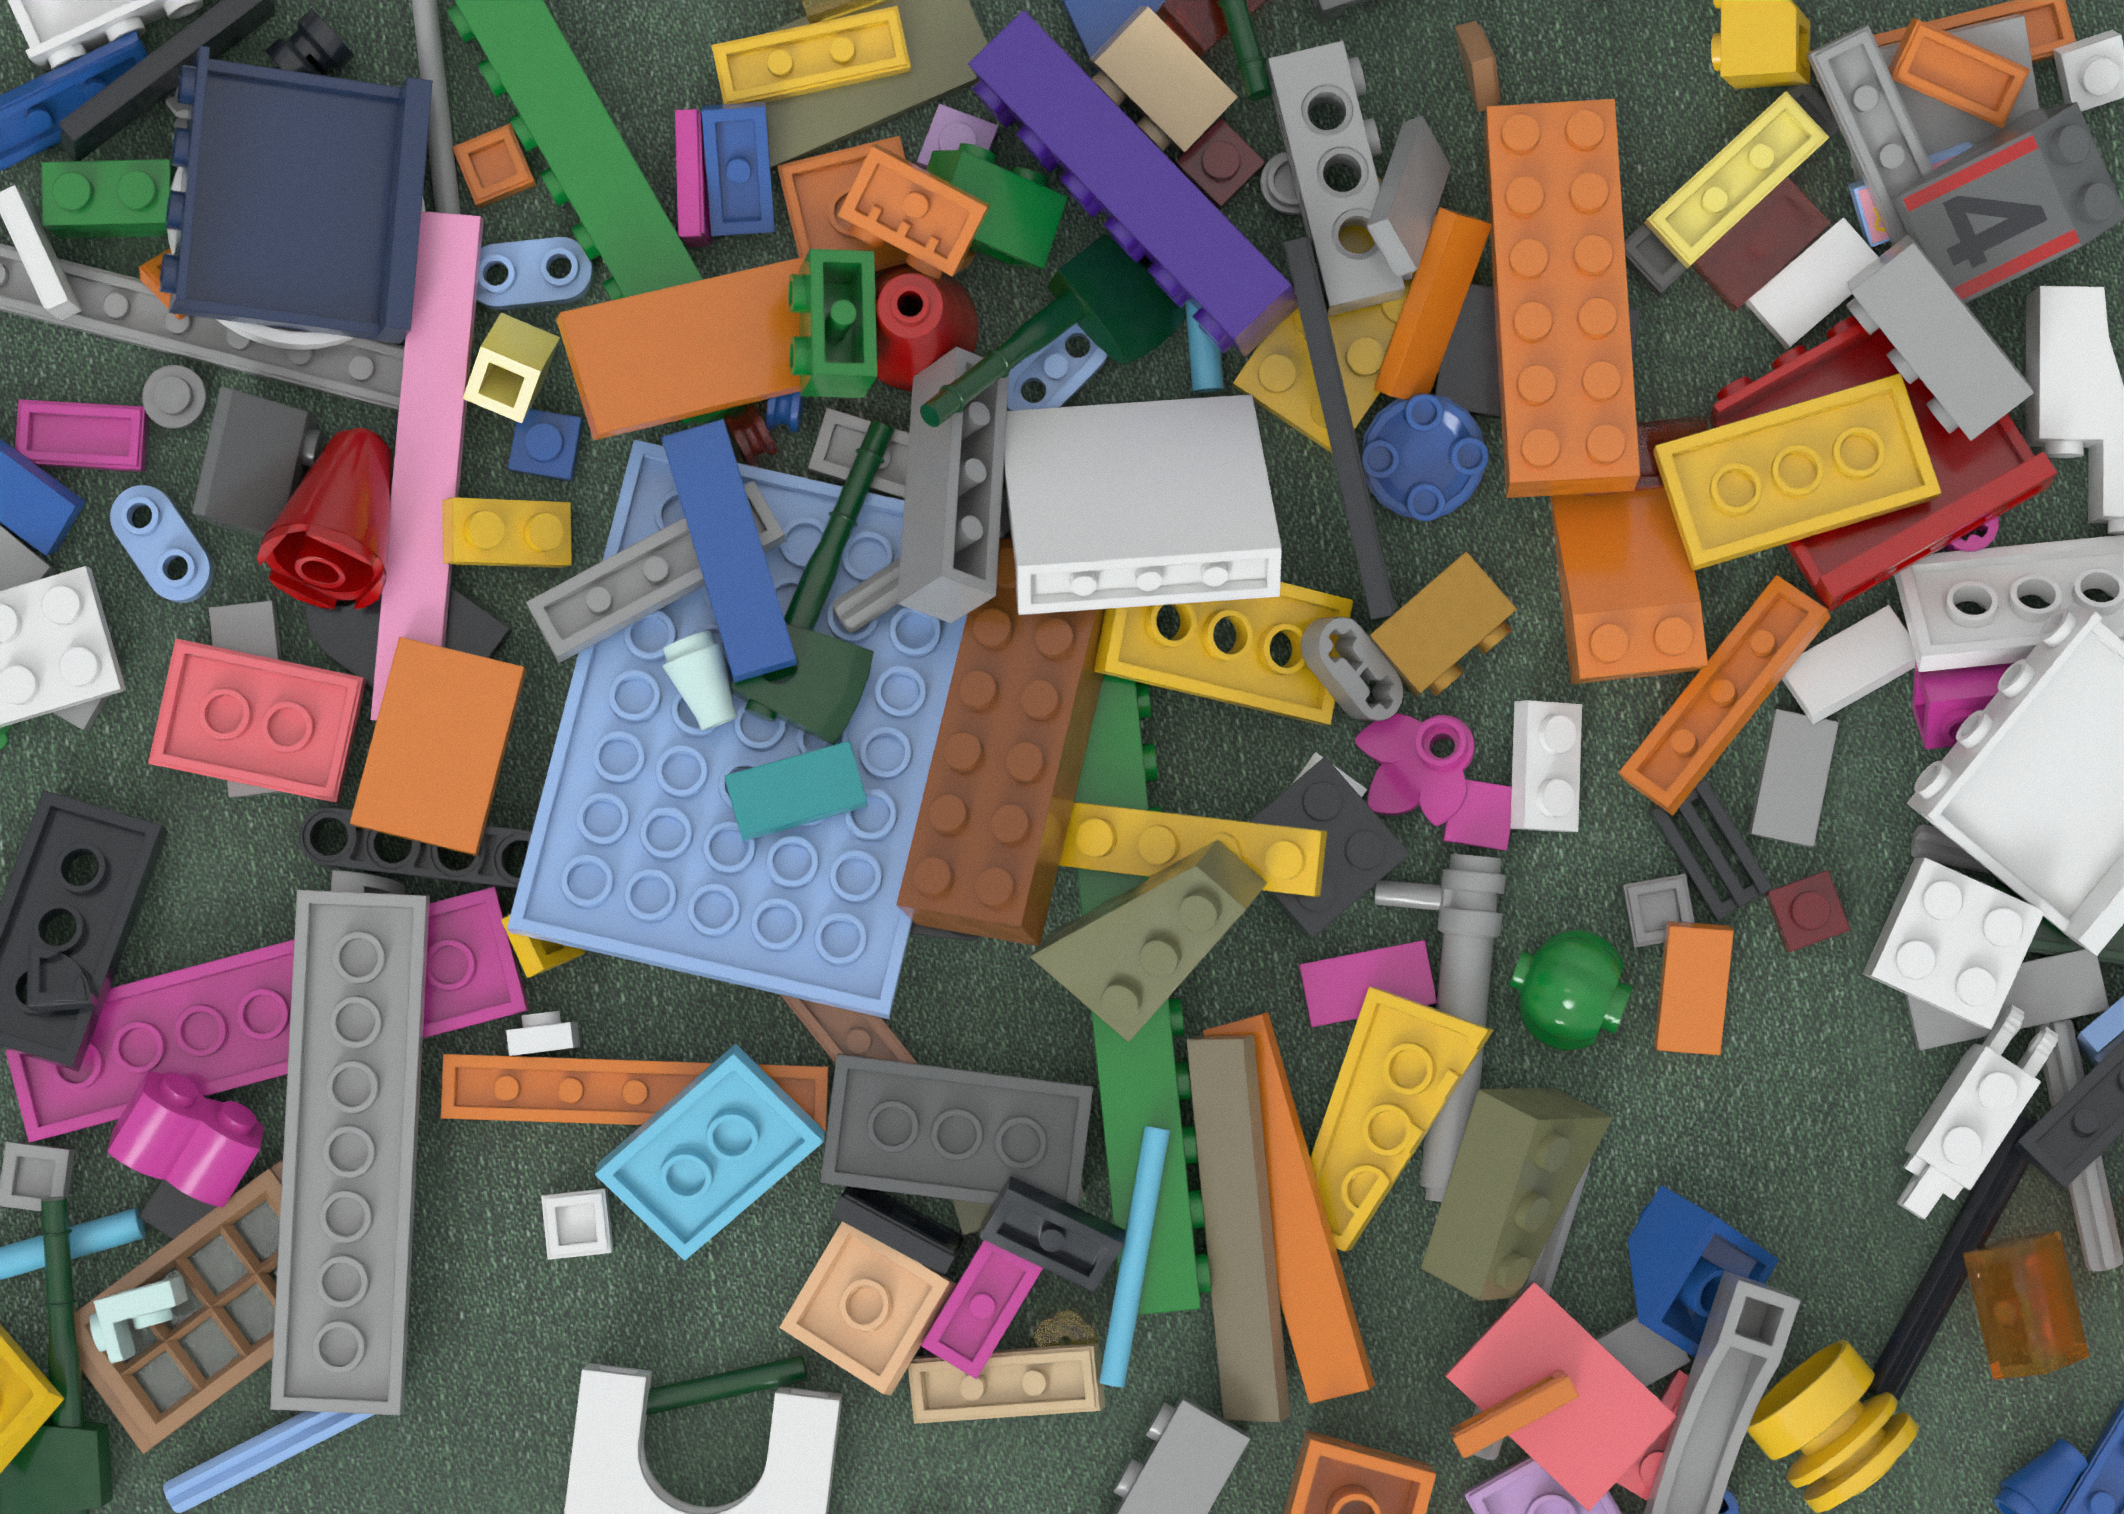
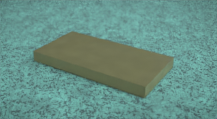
M841 0L767 32L770 33L898 6L912 72L766 102L771 172L778 169L777 165L798 161L976 84L979 80L968 63L988 43L969 0Z

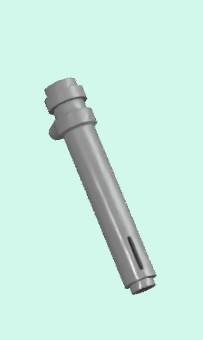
M1451 854L1449 869H1443L1441 885L1379 880L1376 883L1375 890L1376 905L1439 911L1437 930L1443 933L1436 1009L1486 1027L1494 938L1501 936L1503 913H1497L1498 894H1505L1506 875L1500 874L1501 858ZM1484 1046L1424 1137L1420 1186L1426 1187L1425 1200L1443 1201L1478 1089L1481 1087Z

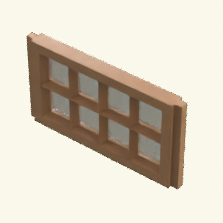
M283 1160L277 1162L232 1195L224 1207L213 1209L74 1313L81 1370L143 1454L158 1445L273 1359ZM182 1275L188 1301L171 1307L173 1319L166 1322L135 1329L132 1318L127 1319L135 1348V1355L124 1361L111 1364L107 1351L99 1352L92 1337L90 1315L96 1313L94 1301L107 1295Z

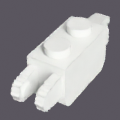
M2013 1004L1998 1019L1997 1024L1993 1027L1983 1044H1973L1964 1054L1908 1140L1904 1151L1909 1153L1910 1156L1903 1168L1914 1175L1897 1203L1918 1218L1926 1219L1942 1194L1954 1200L1962 1188L1972 1189L2041 1083L2035 1077L2056 1046L2059 1034L2048 1027L2037 1033L2029 1043L2028 1049L2017 1066L2002 1057L2003 1051L2021 1028L2022 1020L2024 1019L2025 1012Z

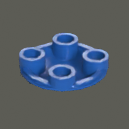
M1418 393L1412 395L1409 400L1397 398L1376 414L1364 433L1360 457L1367 486L1379 503L1400 516L1430 521L1451 513L1469 500L1482 480L1489 454L1484 444L1482 431L1468 410L1445 396Z

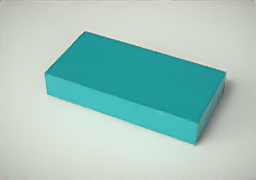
M850 741L724 775L742 841L868 807Z

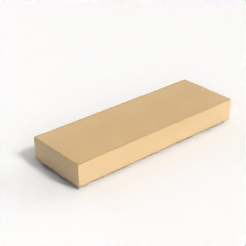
M1099 1343L994 1350L977 1380L937 1355L914 1356L908 1366L914 1424L1100 1411L1105 1408L1103 1384L1099 1383L1101 1374Z

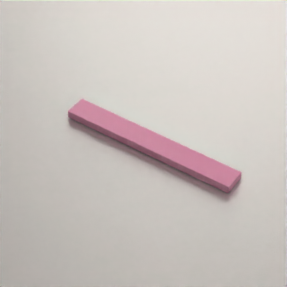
M421 211L411 331L405 337L390 501L387 579L382 589L370 719L373 721H377L399 637L445 647L452 564H443L442 500L451 497L459 498L467 400L462 398L470 377L484 219L481 216Z

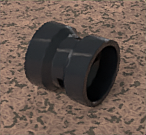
M312 8L297 21V31L289 38H278L264 50L282 70L322 76L331 69H342L355 57Z

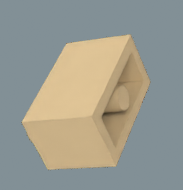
M1140 6L1088 60L1098 71L1092 80L1117 106L1126 99L1143 116L1136 126L1161 151H1164L1171 144L1176 150L1186 152L1238 98L1148 6Z

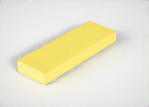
M1785 91L1649 216L1644 224L1688 269L1829 139V136Z

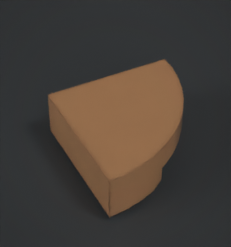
M1476 21L1455 26L1462 66L1477 112L1485 111L1486 106H1499L1501 98L1496 58L1481 25H1478Z

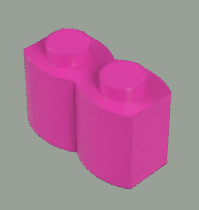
M148 1071L113 1128L107 1152L135 1171L154 1178L167 1180L175 1188L194 1199L213 1206L224 1207L261 1148L264 1126L257 1121L256 1116L251 1110L240 1103L233 1101L223 1103L206 1099L199 1093L196 1085L182 1075Z

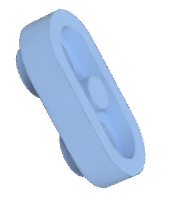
M567 237L490 244L481 248L477 301L493 310H511L572 303L581 299L590 290L595 277L594 263L592 260L589 261L579 242ZM558 258H566L571 261L570 273L561 279L550 276L549 268L551 263ZM494 265H504L508 268V277L501 285L495 286L487 282V272Z
M1076 323L1044 349L1024 359L1010 370L1007 410L1064 407L1102 368L1108 355ZM1080 336L1089 342L1090 350L1085 356L1076 358L1068 354L1065 346L1072 337ZM1036 381L1045 387L1046 395L1040 402L1030 403L1022 397V388L1028 382Z
M147 485L133 486L123 491L116 498L111 508V526L115 535L150 586L157 594L173 602L187 603L202 597L213 582V560L173 500L164 492ZM140 506H149L152 511L150 523L143 528H136L132 522L133 512ZM175 558H184L188 564L186 575L182 579L172 580L168 575L170 562Z

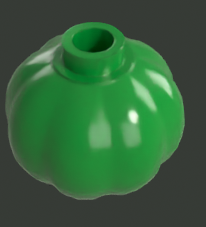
M1568 930L1551 936L1536 950L1535 955L1522 951L1509 987L1520 990V1016L1529 1033L1537 1041L1560 1051H1574L1594 1045L1599 1029L1615 1034L1633 986L1618 981L1624 967V962L1614 946L1605 938L1583 930Z

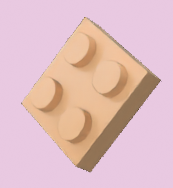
M841 1222L779 1328L877 1391L891 1396L954 1290L956 1283L856 1228Z

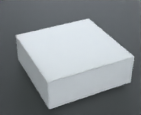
M607 1188L545 1194L541 1196L548 1260L614 1252Z

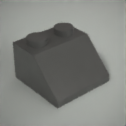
M220 386L192 513L216 527L264 537L306 476L308 467H312L322 453L324 432L317 430L319 420L308 411Z

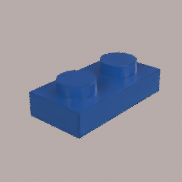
M766 102L702 106L711 236L775 232Z

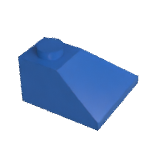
M1660 1185L1651 1202L1642 1210L1637 1225L1627 1239L1639 1323L1694 1358L1723 1271L1765 1284L1779 1261L1778 1258L1718 1217Z

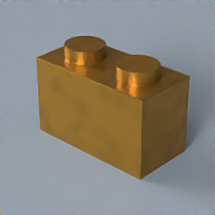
M1466 551L1370 634L1369 638L1396 670L1402 683L1414 697H1417L1427 687L1436 697L1465 672L1457 663L1460 658L1474 646L1483 655L1486 654L1512 631L1511 627L1504 620L1517 609Z

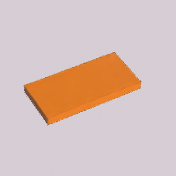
M803 257L560 312L556 321L593 440L799 392L800 375H791L789 369L790 340L792 336H799V313L789 312L788 282L790 274H798L804 261Z

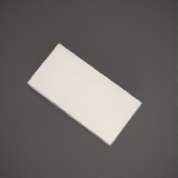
M16 185L1 191V217L43 308L61 320L81 312L82 310L30 197Z
M1843 217L1745 303L1782 346L1788 350L1852 294L1847 282L1875 261L1878 256Z
M1887 605L1802 653L1782 680L1814 725L1915 668V655L1910 635L1891 607Z

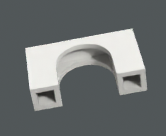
M592 1363L587 1364L582 1369L564 1514H828L843 1394L780 1386L775 1392L767 1462L761 1479L754 1488L741 1498L724 1505L706 1507L683 1502L669 1494L657 1482L648 1466L644 1448V1437L652 1371Z

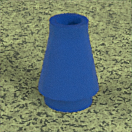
M2059 1438L2045 1452L1999 1483L2001 1491L1993 1501L2002 1514H2057L2078 1476L2088 1466V1463L2075 1447Z

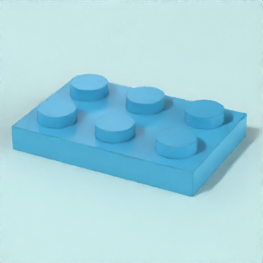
M734 1044L597 1164L595 1175L685 1261L824 1142L825 1130L737 1044Z

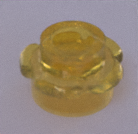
M1071 1310L1058 1311L1054 1318L1042 1320L1036 1328L1034 1341L1038 1347L1060 1346L1059 1340L1063 1336H1068L1072 1340L1071 1345L1097 1343V1335L1093 1326L1085 1324L1082 1315Z

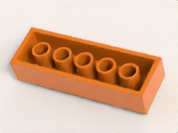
M1615 99L1486 106L1483 134L1489 223L1492 224L1490 246L1506 498L1634 491L1640 477Z

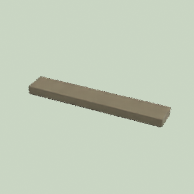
M1254 1035L1195 1036L1187 1039L1223 1418L1224 1420L1281 1422L1291 1417Z

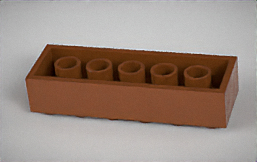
M999 537L996 596L967 614L896 905L913 922L920 926L1040 946L1104 676L1103 673L1094 672L1105 609L1018 615L1012 539Z

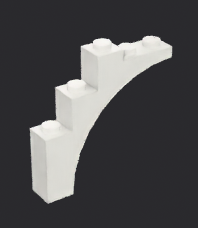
M2039 286L2026 296V380L2034 393L2026 399L2025 442L2029 447H2045V454L2050 458L2084 456V448H2088V523H2108V534L2124 535V385L2109 338L2104 287Z

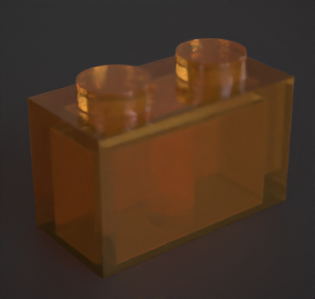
M2060 1230L2008 1237L1963 1253L1993 1380L2048 1374L2090 1357Z

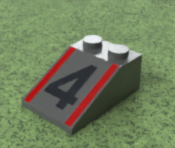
M2077 102L2028 111L1891 197L1907 233L1916 241L1964 303L2082 247L2124 220V207Z

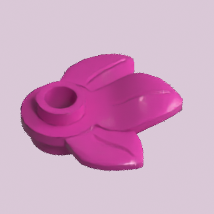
M1397 713L1389 719L1371 723L1355 738V744L1358 748L1381 764L1375 773L1368 794V806L1374 813L1397 816L1411 812L1420 806L1427 819L1434 826H1439L1452 818L1460 810L1467 794L1463 771L1470 765L1475 752L1473 735L1463 721L1450 715H1437L1420 722L1410 716ZM1442 739L1450 740L1455 744L1452 754L1445 758H1439L1432 754L1433 745Z

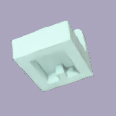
M182 1275L107 1295L94 1301L96 1313L90 1315L92 1337L99 1352L107 1351L111 1364L124 1361L135 1355V1348L127 1319L132 1318L135 1329L166 1322L173 1319L171 1307L188 1301Z

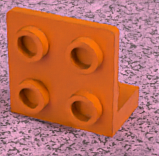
M875 144L871 146L837 216L852 223L848 231L854 237L880 249H883L885 243L888 242L909 253L905 261L908 265L925 275L940 279L943 272L954 276L971 265L976 253L969 248L991 205Z

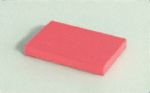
M175 639L148 764L340 804L367 679Z
M1532 1281L1448 1370L1445 1376L1483 1411L1558 1370L1564 1371L1569 1376L1580 1397L1508 1436L1587 1511H1590L1677 1416L1542 1288Z

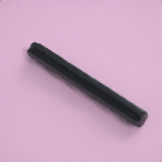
M2019 1115L1977 1179L1872 1370L1875 1375L1867 1389L1870 1394L1876 1396L1889 1392L1898 1402L1901 1399L2030 1163L2015 1147V1144L2036 1124L2035 1121Z

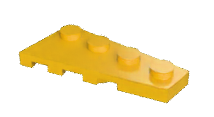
M1377 987L1368 988L1310 1157L1337 1249L1344 1252L1352 1250L1492 1034L1493 1029Z

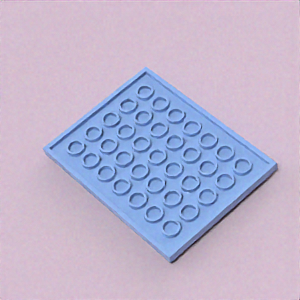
M639 440L633 441L603 561L685 517L664 446ZM737 463L743 485L752 481L755 482L785 534L786 542L764 553L784 617L805 566L821 540L830 518L828 513L833 511L843 486ZM868 493L856 521L858 526L854 527L843 551L837 576L813 630L874 651L869 677L861 700L849 724L835 743L836 745L850 741L868 807L742 841L724 775L829 747L832 744L814 737L778 718L774 722H770L746 712L744 709L747 702L732 694L731 685L734 679L725 649L724 654L732 702L738 717L714 728L701 731L696 717L662 667L668 663L662 648L707 630H711L716 644L722 643L707 589L704 585L578 653L507 927L510 933L890 1019L913 923L896 904L967 614L953 623H949L896 604L857 631L848 632L835 616L832 604L835 599L901 557L904 500Z

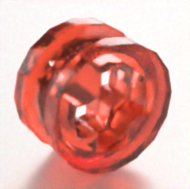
M752 403L744 406L745 412L743 415L734 417L728 414L723 419L747 464L754 466L757 464L756 460L760 454L768 453L770 456L778 453V450L756 408Z

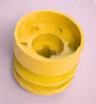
M1843 1339L1813 1354L1776 1383L1761 1398L1747 1429V1433L1768 1458L1773 1461L1788 1456L1797 1450L1801 1451L1789 1468L1786 1479L1795 1488L1808 1485L1803 1499L1817 1514L1834 1508L1873 1485L1893 1466L1897 1458L1915 1439L1919 1430L1918 1424L1908 1413L1901 1412L1892 1415L1896 1410L1898 1401L1889 1392L1873 1396L1862 1403L1859 1401L1871 1385L1875 1373L1849 1342Z

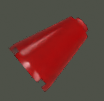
M903 266L890 270L875 279L877 378L880 381L897 389L912 392L913 377L955 347L971 353L974 352L978 338L976 309L967 291L953 277L943 272L941 278L936 279L919 272L911 266ZM912 311L920 312L919 314L913 317L904 316L905 314Z
M353 428L334 434L262 538L257 556L259 565L265 561L271 568L268 579L275 587L297 600L327 609H334L337 600H356L353 609H360L369 606L380 597L387 579L393 454L387 444L375 432L364 428Z

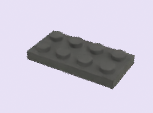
M837 1054L820 1183L993 1205L1011 1175L1078 1207L1093 1086Z

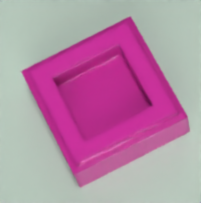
M1465 779L1467 787L1465 801L1460 810L1445 822L1442 841L1507 851L1511 825L1512 787Z

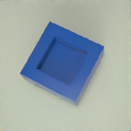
M530 409L523 423L516 421L508 470L513 473L573 483L584 420L581 417Z

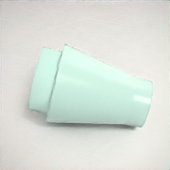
M711 630L691 635L662 648L668 662L662 667L696 717L701 731L714 728L738 717L732 702L723 643L716 644Z

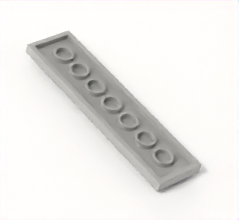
M297 890L271 1410L401 1415L404 1413L430 896Z

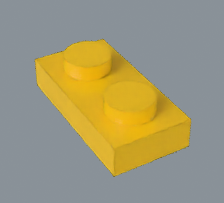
M454 497L442 500L443 564L548 568L572 566L571 502Z

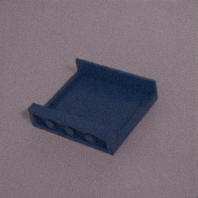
M200 46L193 65L182 64L178 86V103L187 104L189 107L187 128L176 127L172 148V166L183 167L181 190H170L166 210V229L177 230L175 253H164L160 272L159 291L171 293L169 313L401 343L411 331L433 81L407 77L401 87L228 62L209 59L210 47Z

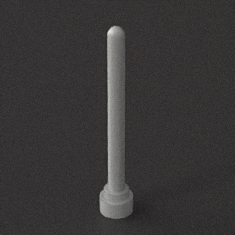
M412 0L420 79L433 81L427 143L435 212L461 214L455 155L452 148L453 138L437 0Z

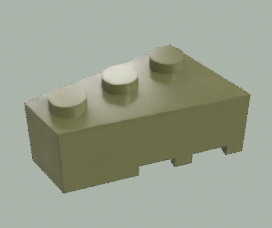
M1217 839L1157 872L1142 884L1120 896L1117 894L1091 912L1057 927L1029 957L1127 1042H1130L1249 907L1267 882Z
M1554 1087L1478 1089L1421 1269L1479 1301L1518 1297L1613 1117Z

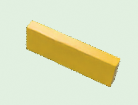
M898 6L711 45L724 104L771 102L912 72Z

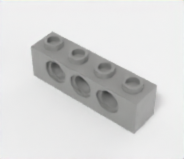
M1339 41L1268 58L1266 71L1273 91L1271 95L1307 239L1310 238L1327 315L1332 316L1401 299L1405 289L1403 281L1412 279V272L1397 277L1396 273H1393L1375 240L1374 246L1369 251L1354 254L1343 248L1338 236L1344 228L1351 225L1362 226L1368 230L1367 226L1383 182H1378L1373 157L1382 155L1377 127L1373 118L1363 120L1357 96L1366 94L1365 79L1358 56L1348 59L1344 41ZM1329 103L1340 110L1343 122L1335 129L1322 130L1312 124L1308 112L1317 104ZM1335 164L1347 165L1356 172L1359 183L1350 191H1335L1326 184L1323 177L1324 171Z

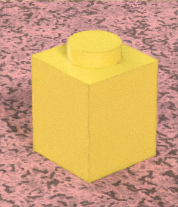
M500 313L480 347L462 399L523 423L542 389L560 337Z

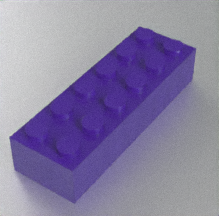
M1025 10L1020 12L968 63L979 80L972 87V90L981 99L980 102L1006 129L1014 121L1021 127L1015 134L1025 144V149L1048 173H1051L1057 166L1065 172L1059 180L1068 189L1067 192L1092 218L1102 210L1109 218L1103 225L1111 233L1112 239L1135 263L1139 262L1144 256L1153 263L1148 272L1154 277V282L1179 308L1190 301L1198 309L1192 317L1199 324V329L1222 353L1227 352L1233 346L1244 358L1247 357L1298 308L1297 298L1292 285Z

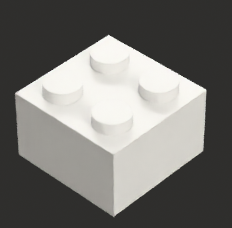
M1915 858L1862 975L1980 1028L1992 1030L2045 911L1928 858Z

